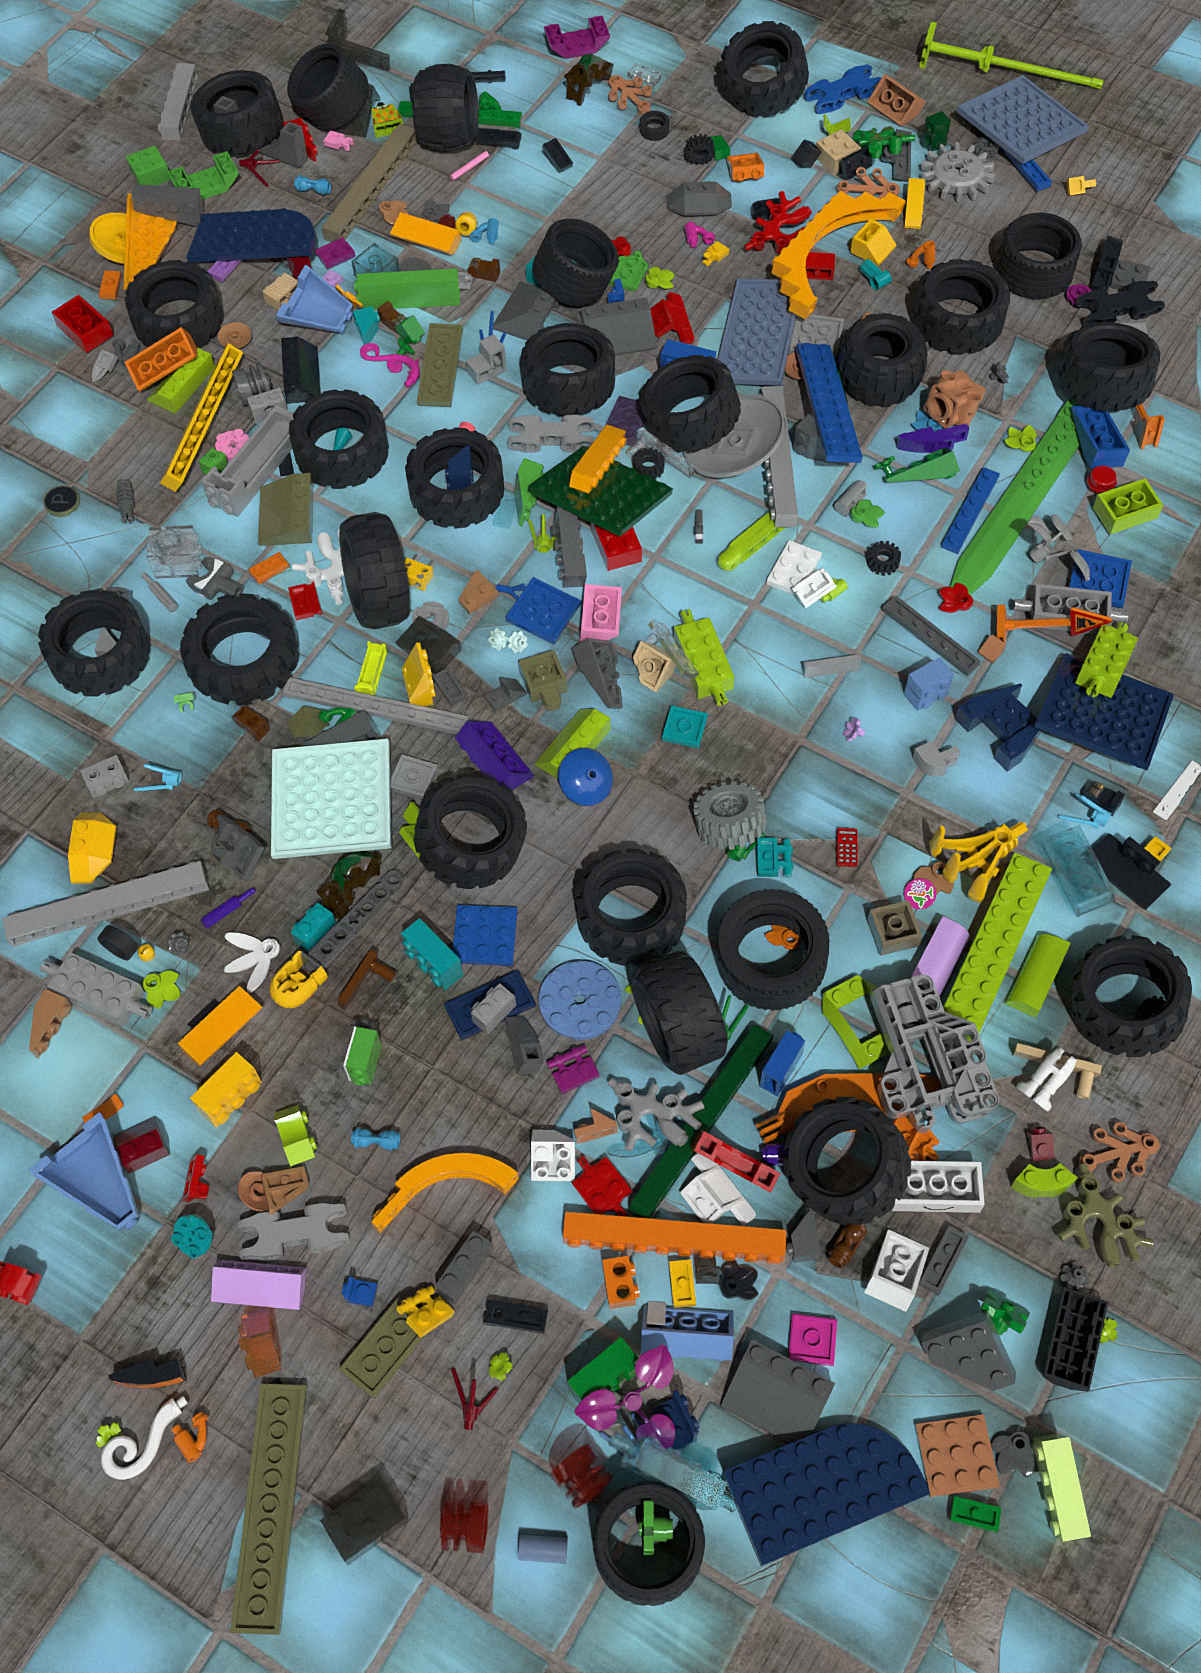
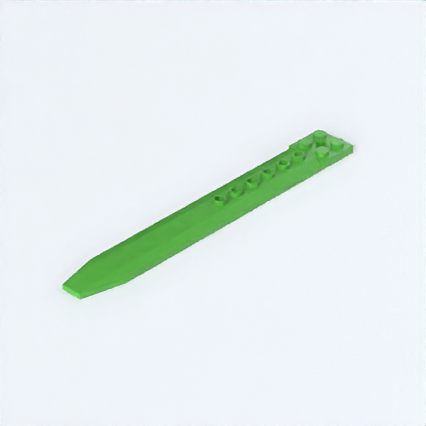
M1068 399L1057 418L960 557L950 587L954 588L956 583H961L967 587L968 594L971 595L992 577L1027 525L1029 519L1034 515L1081 445L1071 408L1072 406L1082 405L1077 404L1072 399Z

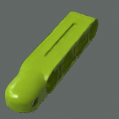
M770 510L731 542L729 547L718 556V566L725 571L734 570L786 527H775L774 520H771Z

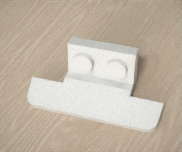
M696 1154L691 1158L702 1174L696 1176L680 1194L703 1223L713 1224L724 1212L731 1210L742 1226L751 1222L756 1216L755 1211L721 1167L700 1154Z

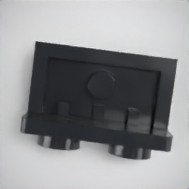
M866 146L842 158V170L838 171V176L851 179L856 175V170L859 167L865 169L872 167L869 147Z

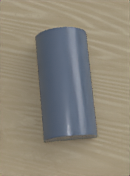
M520 1534L518 1560L566 1564L568 1538Z

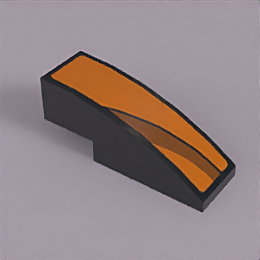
M152 1358L108 1375L109 1380L114 1384L133 1388H159L187 1381L183 1364L178 1359L158 1365Z

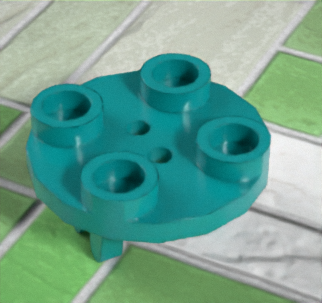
M186 1214L176 1221L171 1240L184 1254L195 1259L204 1255L210 1249L212 1236L215 1232L210 1230L202 1217L196 1214Z

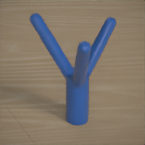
M524 583L513 587L496 585V589L499 592L509 593L516 600L519 597L514 592L523 591L527 587Z

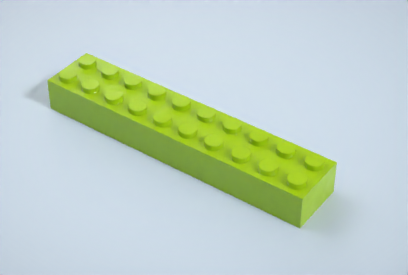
M1015 852L944 1005L945 1012L975 1023L978 1033L981 1031L1053 869ZM964 1034V1035H966V1036H965V1037H966V1040H967L968 1042H970V1041H971L970 1036L967 1035V1034Z

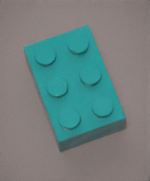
M420 918L401 933L403 940L401 943L405 948V955L410 960L414 959L418 963L417 967L422 973L425 974L427 972L431 976L430 980L437 988L440 986L446 991L463 976L459 957Z

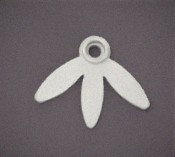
M226 933L225 939L233 945L245 950L254 951L239 957L224 968V972L234 973L246 970L257 964L247 985V992L251 993L264 981L271 959L278 955L280 945L274 939H266L261 942L249 935Z

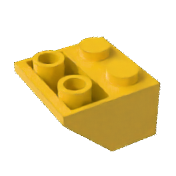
M870 219L853 237L851 253L864 260H872L879 267L896 248V243L885 225Z

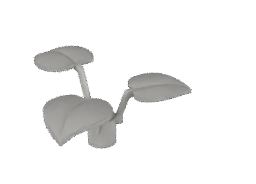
M1056 514L1051 516L1053 524L1059 530V533L1052 538L1043 520L1039 516L1031 517L1027 525L1036 529L1044 538L1040 544L1030 551L1033 560L1039 563L1045 558L1049 560L1054 557L1071 554L1087 582L1090 576V569L1078 551L1074 552L1071 549L1050 555V552H1052L1050 544L1058 537L1063 535L1067 541L1072 539L1070 530L1063 524L1062 520Z

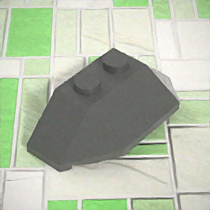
M716 181L683 182L667 195L668 210H673L684 216L717 215L732 207L731 193Z

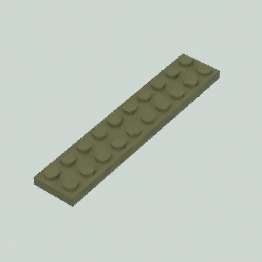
M260 1384L230 1630L232 1634L280 1635L307 1394L306 1385Z

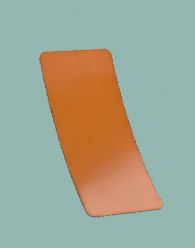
M114 1094L99 1107L83 1116L82 1119L86 1123L100 1112L103 1118L107 1120L118 1112L124 1104L117 1094Z

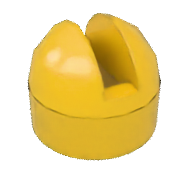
M142 944L138 948V956L144 962L151 961L155 957V950L149 944Z

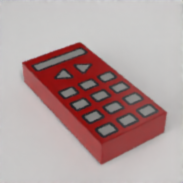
M838 828L837 866L857 867V829Z

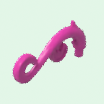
M367 343L361 347L360 356L362 359L367 361H387V369L392 373L400 372L403 368L402 363L406 364L411 371H407L409 375L404 382L405 387L409 388L418 380L420 376L419 359L414 361L412 358L400 354L379 355L380 350L375 343ZM369 351H374L375 356H369L367 355V353Z

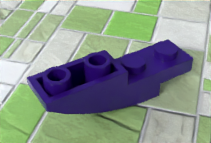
M966 423L935 432L932 427L921 428L909 433L906 432L898 435L896 447L898 450L915 453H932L944 447L953 450L955 443L967 440L969 427Z

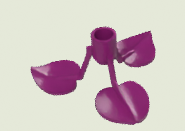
M661 1344L644 1352L637 1359L635 1364L636 1376L640 1381L647 1382L645 1385L637 1387L635 1390H625L621 1395L619 1403L616 1405V1397L613 1392L606 1389L596 1390L580 1401L575 1408V1414L589 1427L595 1430H606L617 1419L615 1409H619L624 1405L630 1411H637L645 1422L636 1429V1438L641 1447L655 1455H668L672 1451L675 1438L674 1424L669 1417L663 1414H655L648 1420L640 1409L642 1398L639 1394L641 1391L649 1388L650 1385L657 1389H663L670 1383L674 1367L667 1347Z

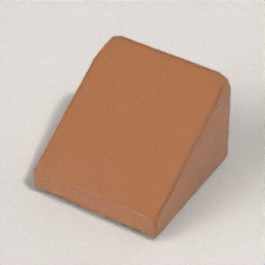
M991 634L978 651V654L994 663L1004 652L1006 644Z

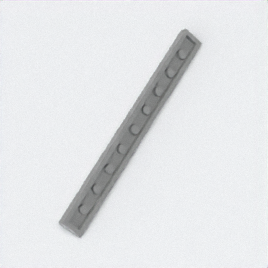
M291 677L283 691L284 697L334 708H352L357 713L364 710L370 716L456 735L465 723L470 721L469 716Z

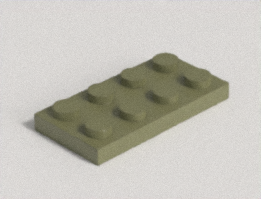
M399 1297L339 1368L340 1372L373 1399L378 1396L425 1338V1336L420 1338L406 1323L409 1316L407 1312L403 1314L397 1312V1306L402 1303V1299Z

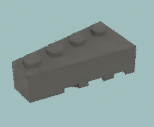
M134 184L131 197L134 211L196 227L201 223L204 212L200 188Z
M557 507L554 526H551V536L555 539L553 541V549L557 551L556 565H559L560 568L558 570V578L562 580L563 587H584L587 572L585 555L582 554L583 538H580L581 520H577V515Z

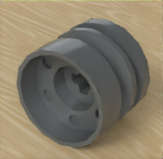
M260 362L256 363L257 372L254 371L252 365H249L250 374H246L243 368L232 371L243 406L249 405L248 397L271 390L268 375Z

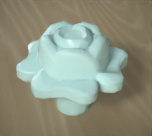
M495 628L494 631H490L488 642L491 643V648L501 651L502 648H506L508 637L504 630Z
M521 631L512 632V635L507 639L509 642L508 648L512 649L513 653H522L524 648L528 646L526 643L527 637Z

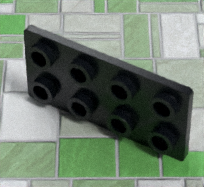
M1108 833L1083 858L1144 910H1147L1171 886V883L1157 872L1161 861L1130 836L1122 844L1113 835Z

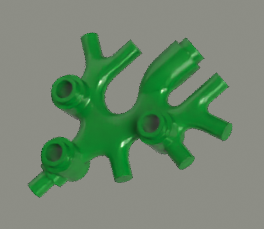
M888 126L884 127L880 133H877L876 128H872L869 131L856 130L855 134H853V140L859 141V146L863 148L869 147V155H871V158L877 159L880 158L882 146L889 145L891 155L900 154L902 143L915 141V134L905 135L904 132H900L898 135H894L895 129Z

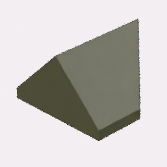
M302 706L287 722L293 738L315 736L325 727H329V722L324 723L318 718L319 712L323 709Z

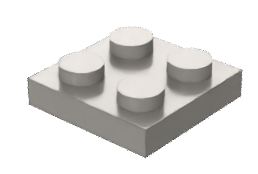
M402 754L390 779V790L423 800L438 771V765Z

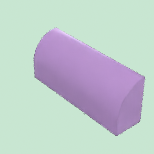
M943 916L911 977L918 975L930 976L934 981L940 998L970 939L968 931L960 924Z
M218 1260L213 1266L211 1302L299 1310L304 1296L306 1268Z

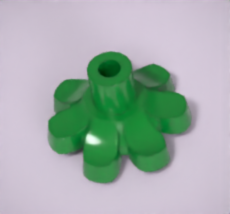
M398 337L397 340L401 348L397 351V354L404 355L407 352L414 355L415 351Z
M895 456L875 464L873 468L875 470L884 469L886 475L893 472L890 465L892 461L896 460Z

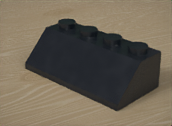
M298 336L281 338L283 385L287 404L305 402L306 399L313 395L321 394L318 347Z

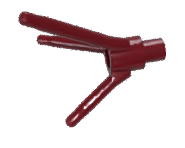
M258 149L250 157L240 160L239 165L248 168L268 187V183L254 169L258 164L280 163V160L256 161L253 158L260 152Z
M452 1368L451 1372L464 1412V1429L473 1430L474 1421H477V1416L480 1415L483 1408L494 1397L498 1388L495 1387L479 1406H475L476 1379H473L469 1404H467L456 1369Z

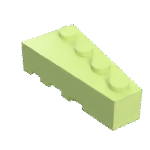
M1056 1433L1031 1438L1045 1493V1503L1052 1519L1050 1526L1053 1535L1063 1542L1091 1537L1070 1437Z

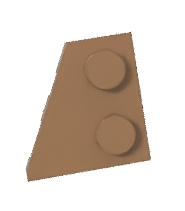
M304 1166L261 1174V1182L269 1214H273L308 1190L309 1187Z

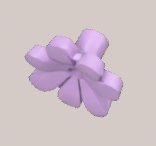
M853 717L851 723L847 721V729L843 731V736H847L846 741H852L857 735L860 737L864 736L865 730L860 727V719Z

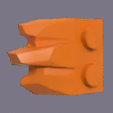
M906 1116L892 1120L907 1142L911 1161H936L940 1158L932 1148V1146H936L940 1142L931 1130L926 1133H918L915 1127L912 1126L911 1120Z

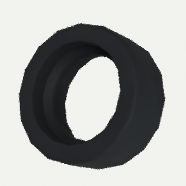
M649 111L643 114L640 118L641 135L651 141H658L667 137L669 134L668 116L660 111ZM652 123L661 124L662 127L650 128L647 125Z
M107 925L97 937L98 942L106 950L126 961L130 960L138 949V944L129 935L111 925Z

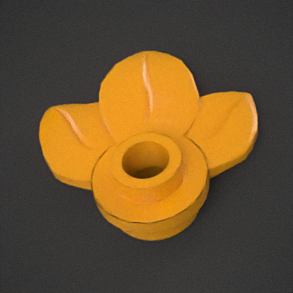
M335 285L336 290L350 301L354 308H363L362 303L358 302L353 294L348 291L344 292L339 285Z

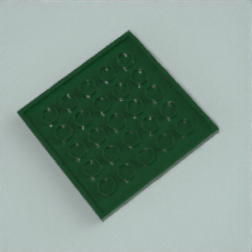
M587 446L580 447L528 486V492L620 537L671 496L673 488L667 486L666 483L652 479L649 475H641L637 473L636 469L629 468L619 461H614L613 464L610 463L609 470L604 473L602 480L599 479L597 487L593 488L590 493L569 487L572 470L589 449Z

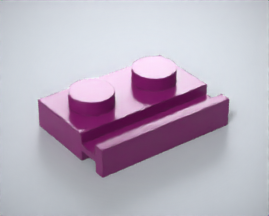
M344 237L315 249L316 256L319 257V260L326 269L355 257V251L345 241Z

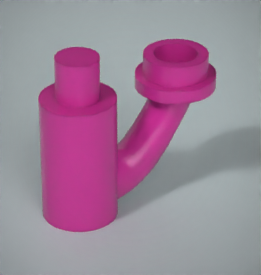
M688 222L684 226L687 242L693 248L697 246L699 240L697 233L703 235V241L706 244H712L715 240L714 233L708 232L693 222Z

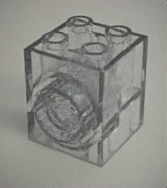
M193 525L149 527L147 559L155 579L199 577V569H202L200 555L203 554V546L199 544L198 532L195 533Z

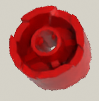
M0 1261V1297L7 1299L8 1295H11V1300L28 1306L29 1302L33 1300L42 1275L34 1274L25 1268Z

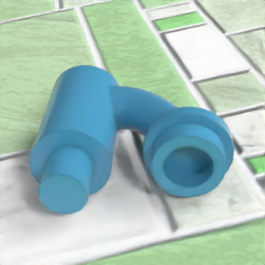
M491 218L488 222L481 224L470 233L471 240L479 242L482 238V232L487 230L486 237L489 240L488 242L494 244L498 238L499 221Z

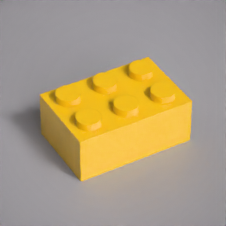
M236 1052L190 1097V1100L197 1111L217 1128L229 1119L230 1114L235 1109H239L244 1104L245 1099L250 1094L255 1093L259 1089L262 1081L255 1068Z

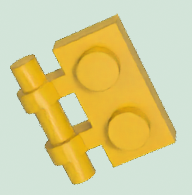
M432 1286L419 1289L416 1295L405 1298L397 1306L399 1314L407 1312L409 1316L406 1323L420 1338L450 1319L455 1312L440 1296L434 1300L430 1297L435 1293ZM419 1303L423 1305V1307L420 1309L416 1307V1305Z

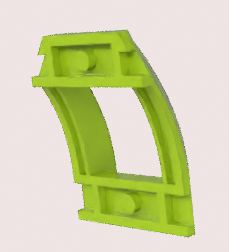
M856 975L822 994V1015L826 1017L841 1038L849 1054L852 1055L858 1065V1070L890 1053L883 1033L861 1044L848 1022L838 1010L867 993L871 995L873 990L878 988L860 975Z

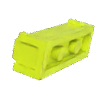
M368 641L367 652L358 683L354 686L355 692L375 696L388 652L386 644L382 643L380 645Z

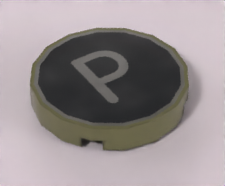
M62 485L50 489L45 494L43 503L45 509L52 516L65 517L70 515V512L73 510L76 511L78 509L80 497L74 488Z

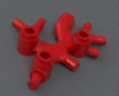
M780 191L778 193L780 204H773L771 200L765 203L770 209V221L760 217L757 218L756 224L764 227L763 232L754 233L749 243L744 245V249L748 251L753 248L756 251H761L765 248L766 241L774 240L775 251L780 254L782 249L787 247L801 230L799 229L792 234L786 235L780 231V227L784 224L795 225L807 220L812 214L811 209L808 206H802L791 214L787 213L786 211L800 203L801 199L797 196L788 201L785 192Z

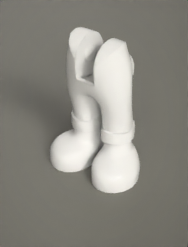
M1061 1047L1053 1050L1043 1060L1036 1072L1030 1077L1031 1080L1027 1082L1021 1081L1016 1085L1021 1092L1031 1098L1038 1086H1041L1048 1075L1053 1073L1049 1081L1043 1086V1089L1032 1099L1047 1112L1052 1107L1049 1101L1050 1096L1054 1095L1056 1090L1067 1080L1077 1062V1059L1071 1056L1062 1068L1058 1066L1056 1062L1065 1051Z

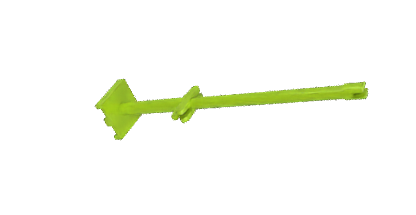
M936 22L930 23L919 68L925 69L929 53L933 51L977 61L979 69H982L984 72H988L990 64L1087 85L1096 89H1101L1104 81L1103 79L1085 77L992 56L993 46L984 47L979 52L934 42Z

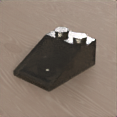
M418 616L395 642L407 654H410L415 644L420 642L421 649L426 650L428 665H430L433 674L444 670L462 650L459 640L446 630L421 616Z

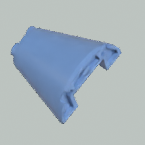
M305 265L298 276L297 288L288 303L281 305L276 314V321L343 334L347 327L346 322H350L353 317V312L351 311L353 304L309 266Z

